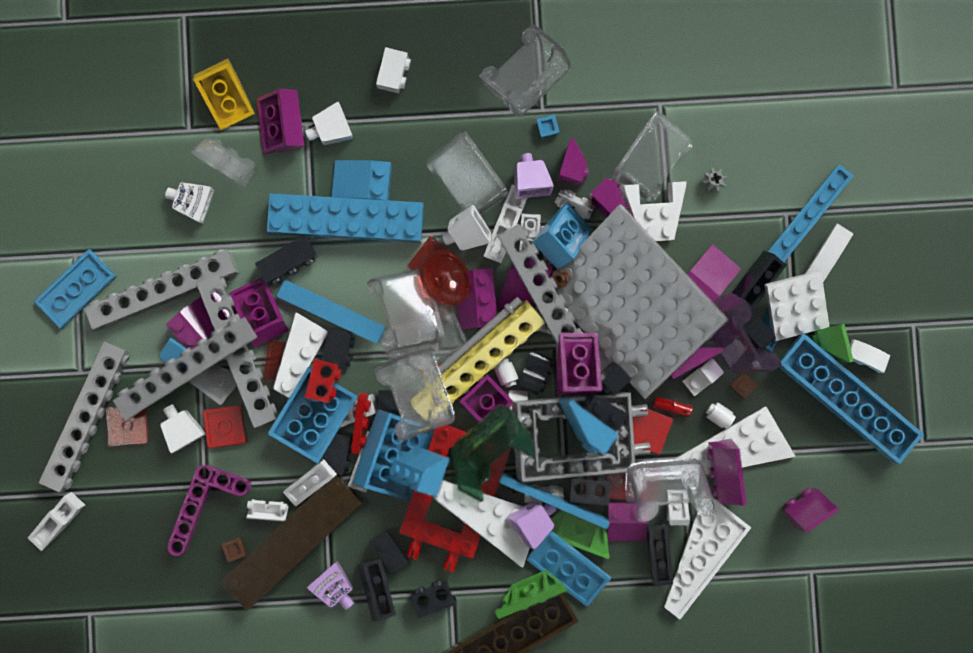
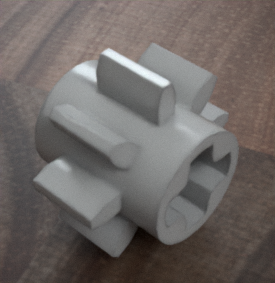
M711 168V174H704L707 180L703 184L708 185V191L715 188V191L718 192L719 185L721 187L726 186L723 180L727 176L721 174L722 169L715 171L714 168ZM713 176L715 179H719L717 183H715V181H711Z

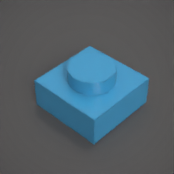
M555 114L536 119L541 138L560 133Z

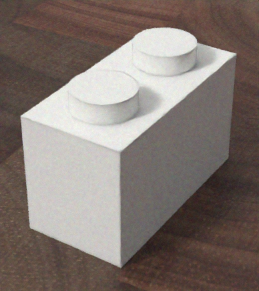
M385 47L376 82L377 88L395 93H400L401 88L404 89L406 78L404 77L405 70H409L411 59H408V53Z

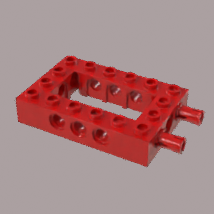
M438 422L428 451L447 457L449 448L452 447L486 459L476 491L494 497L499 485V477L503 473L511 447ZM414 490L399 532L410 536L412 539L406 556L411 557L413 550H415L412 558L418 559L422 543L427 542L447 549L448 555L442 568L447 570L449 563H451L449 571L454 572L459 556L464 555L473 559L481 535L466 523H464L462 532H458L425 520L433 495Z

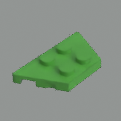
M560 510L551 518L554 524V528L551 531L569 545L609 559L608 538L605 528L564 510Z
M545 570L512 584L502 600L503 607L496 609L495 614L500 619L519 610H525L534 604L545 602L551 597L566 592L567 588L563 582L560 583L554 575Z

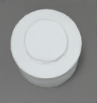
M508 358L500 361L494 369L500 385H505L508 388L517 384L515 380L519 378L512 362H509Z
M718 402L715 405L711 403L706 410L707 418L721 428L728 429L736 418L732 411Z

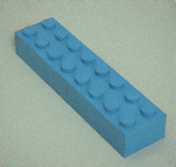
M270 193L267 232L270 235H306L307 237L422 243L423 202Z
M805 334L799 335L775 364L893 464H901L924 436L920 430Z

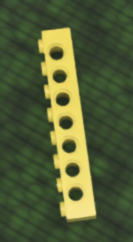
M527 300L517 307L513 314H509L434 382L422 389L410 400L413 408L428 423L436 419L446 407L453 405L460 395L467 393L475 382L482 380L489 370L496 368L503 358L510 356L513 350L518 345L525 343L532 333L542 328L545 323L544 319ZM526 322L525 326L519 327L521 323ZM511 335L510 339L504 340L506 336ZM492 348H497L496 351L490 353ZM482 360L479 365H475L477 361ZM468 373L465 377H460L462 374ZM448 386H453L450 390H446ZM438 398L436 402H431L433 399Z

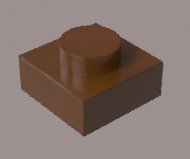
M742 372L730 385L743 399L758 386L745 372Z
M241 537L222 543L227 562L247 556Z

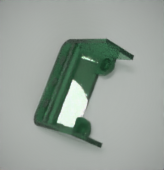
M504 405L497 406L456 441L452 448L458 490L480 502L484 500L481 485L491 476L490 464L505 451L512 447L532 459L536 457L531 433L508 407Z

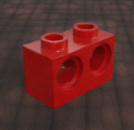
M315 359L305 398L326 403L334 400L337 389L334 388L335 382L340 380L342 371L339 369V365ZM325 367H330L332 370L331 376L328 378H324L322 375V370ZM320 386H325L327 389V393L323 397L317 394V389Z

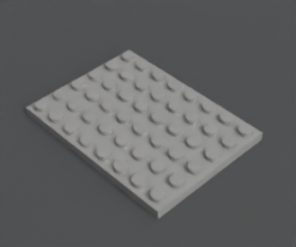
M619 205L578 248L579 252L575 258L560 268L567 271L570 275V281L566 287L560 288L558 286L555 288L557 294H561L566 301L564 307L568 309L567 312L571 311L576 320L575 322L585 333H598V346L612 363L619 364L632 378L630 383L644 399L648 398L728 321L722 312L622 205Z

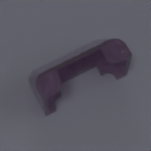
M728 292L713 302L728 321L713 334L712 338L717 347H723L725 350L721 354L731 370L736 373L772 372L782 366L776 354L766 352L765 349L763 351L760 348L755 349L742 325L750 320L752 313L744 299Z

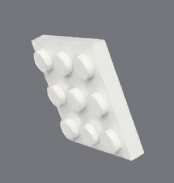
M820 271L764 284L772 333L776 336L775 341L830 327Z

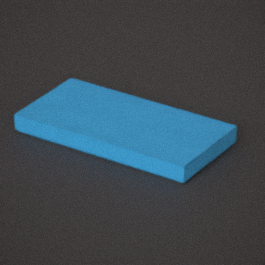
M88 249L34 303L59 329H62L117 276L91 249Z
M550 531L535 550L533 549L526 558L528 562L541 572L548 570L560 583L563 582L567 592L586 607L590 605L611 580L607 573L553 531Z

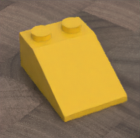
M229 59L194 75L193 80L220 130L255 114Z

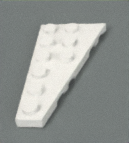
M765 406L728 429L721 431L671 460L666 465L675 481L709 474V467H711V460L708 461L706 449H709L708 442L732 439L740 448L742 467L796 456Z
M442 480L437 496L434 499L523 568L530 547L524 544L507 517L524 506Z
M704 491L677 567L673 579L674 584L671 585L664 607L678 619L683 617L751 529L749 525L706 491Z

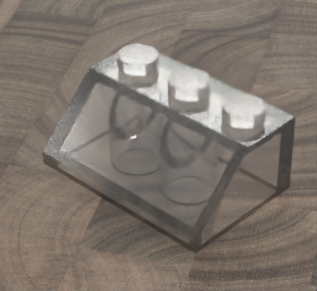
M206 137L192 149L191 154L199 161L245 189L258 171L254 166L255 162L247 157L245 159L240 158L236 150L231 147L227 150L222 147L223 143L214 137L212 140Z

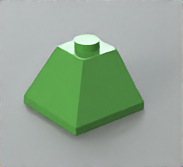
M845 324L813 331L812 341L840 364L854 362Z

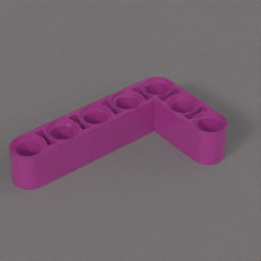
M212 465L199 466L194 473L168 543L169 553L173 556H179L187 552L212 486L242 496L251 491L252 484L250 480ZM204 468H207L210 472V476L207 479L201 475ZM221 475L227 476L228 483L226 485L220 483L219 478ZM240 481L246 484L244 492H240L237 488ZM197 486L203 490L201 497L195 495L194 491ZM189 505L195 506L196 513L194 515L189 514ZM183 523H186L189 526V532L187 534L183 533L181 530V525ZM176 541L182 544L181 552L176 551L174 548Z

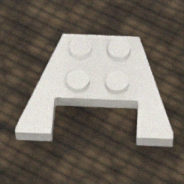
M686 182L668 183L669 202L640 204L639 184L620 185L621 192H624L627 200L625 201L626 207L629 208L633 218L655 241L674 240Z

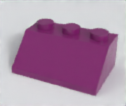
M277 89L256 98L263 154L292 151L303 147L304 136L297 90Z
M488 268L455 273L460 331L482 329L497 315L493 270Z
M732 439L708 442L709 449H706L708 461L711 460L709 475L714 482V486H711L713 498L715 497L722 504L747 505L740 448Z

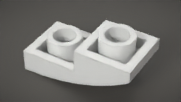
M522 213L521 227L524 226L529 234L527 239L532 244V241L540 231L541 215ZM520 240L519 251H522L524 249V243Z
M853 339L851 341L850 348L854 362L859 365H866L878 373L885 372L890 355L858 340Z

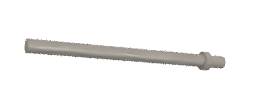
M517 297L510 304L507 303L499 314L422 381L423 384L428 387L510 313L513 314L514 310L522 304V301Z

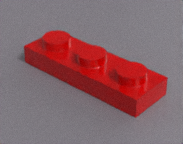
M361 392L357 399L351 453L359 454L361 448H364L367 437L364 436V430H367L369 419L366 418V413L370 411L371 401L368 400L369 393Z

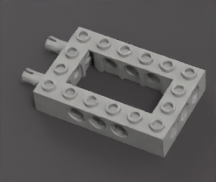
M618 392L616 395L611 393L596 394L599 398L628 413L620 431L611 429L618 436L609 448V451L606 454L598 453L597 455L592 452L538 458L540 450L537 448L536 433H538V429L536 428V419L549 420V418L554 417L565 419L567 417L558 402L560 398L572 400L581 407L587 395L512 401L517 479L526 482L636 471L635 455H649L651 450L644 449L650 448L649 442L634 444L632 417L647 416L648 411H640L647 410V404L631 406V393Z

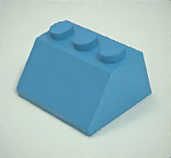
M416 446L394 460L393 465L390 467L388 478L416 491L437 496L449 458Z

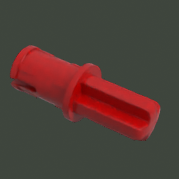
M656 397L653 403L655 408L687 418L691 416L690 413H692L693 408L691 405L676 402L675 399L672 401L661 397Z

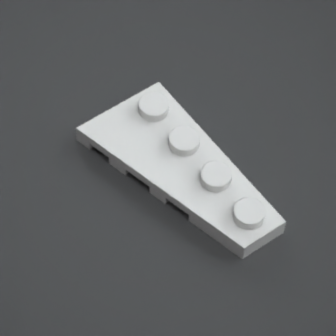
M297 312L294 313L292 326L289 330L287 343L272 388L290 398L307 367L311 364L328 333L327 330Z

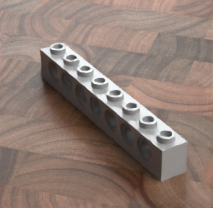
M517 224L497 235L557 346L559 333H561V329L564 326L570 327V333H582L580 328L576 329L573 323L576 320L571 311H566L564 307L566 301L563 296L557 294L555 281L552 277L548 278L546 274L548 269L544 261H539L536 256L539 253L534 243H529L527 239L529 234L526 228ZM518 240L524 243V249L520 252H517L514 248V244ZM530 257L533 259L534 264L531 268L527 269L524 267V260ZM541 275L543 278L542 284L534 285V276ZM545 292L552 294L550 302L545 303L542 296ZM560 309L561 317L559 319L552 318L553 310Z
M224 249L218 250L213 253L214 256L198 258L195 260L196 263L181 265L175 272H164L160 274V278L155 280L153 278L142 281L140 286L132 285L125 288L123 293L118 294L115 292L107 295V299L103 301L95 300L88 303L89 306L85 307L84 310L92 330L98 331L197 291L196 283L216 275L226 279L239 274L231 253L228 250L224 251ZM213 263L219 264V269L216 272H211L210 270ZM195 270L201 271V276L198 279H193V272ZM178 277H182L183 284L176 287L175 280ZM164 284L165 291L159 294L157 288L159 285ZM146 291L147 298L141 301L139 296L141 292ZM128 298L129 306L123 308L122 301ZM106 306H110L111 313L106 316L104 309Z
M219 275L196 283L214 330L219 328L224 330L228 327L227 323L236 317L240 320L238 313L234 314L232 307L235 305L231 295L227 296L224 290L227 288L223 277L220 278ZM212 292H220L222 299L219 302L212 301L210 297ZM226 309L229 312L228 319H219V310ZM235 337L229 338V340L234 342ZM247 345L242 347V355L235 356L232 353L226 357V360L251 423L255 428L275 420V414L278 413L274 403L270 404L267 398L270 396L267 385L263 386L260 379L263 378L259 367L255 368L253 363L256 360L252 349L248 350ZM243 363L250 365V372L247 374H242L239 370L240 365ZM250 381L257 383L258 387L254 392L247 390V384ZM257 399H262L265 403L261 410L254 408V402Z
M237 317L227 323L228 327L224 330L219 328L212 332L213 337L210 339L203 338L195 343L197 347L193 350L190 348L180 353L181 357L177 360L172 358L165 362L163 369L159 370V368H156L148 373L150 377L146 380L141 378L134 382L132 389L125 388L117 393L119 397L113 401L124 419L127 420L256 339L257 336L246 318L240 320ZM229 332L234 334V342L229 340ZM213 342L219 346L218 352L213 350ZM197 353L203 356L202 362L197 359ZM181 363L187 366L186 372L181 369ZM166 373L170 374L171 382L166 379ZM150 383L155 385V392L151 390ZM135 393L140 396V401L135 399Z
M103 342L41 476L40 484L58 492H65L71 487L73 473L78 471L81 465L79 460L82 454L84 455L89 448L88 441L96 433L97 421L105 413L104 406L113 396L112 389L120 381L122 375L120 372L122 367H125L129 361L130 356L128 354L130 351L110 342ZM112 359L114 361V367L113 369L109 370L107 368V363L109 360ZM102 377L106 379L104 387L99 385V380ZM93 395L98 397V402L95 405L91 403ZM86 412L90 415V420L87 423L83 421V414ZM77 430H80L82 433L80 440L75 438ZM69 447L74 451L71 458L66 454ZM61 465L65 467V474L63 476L58 472Z

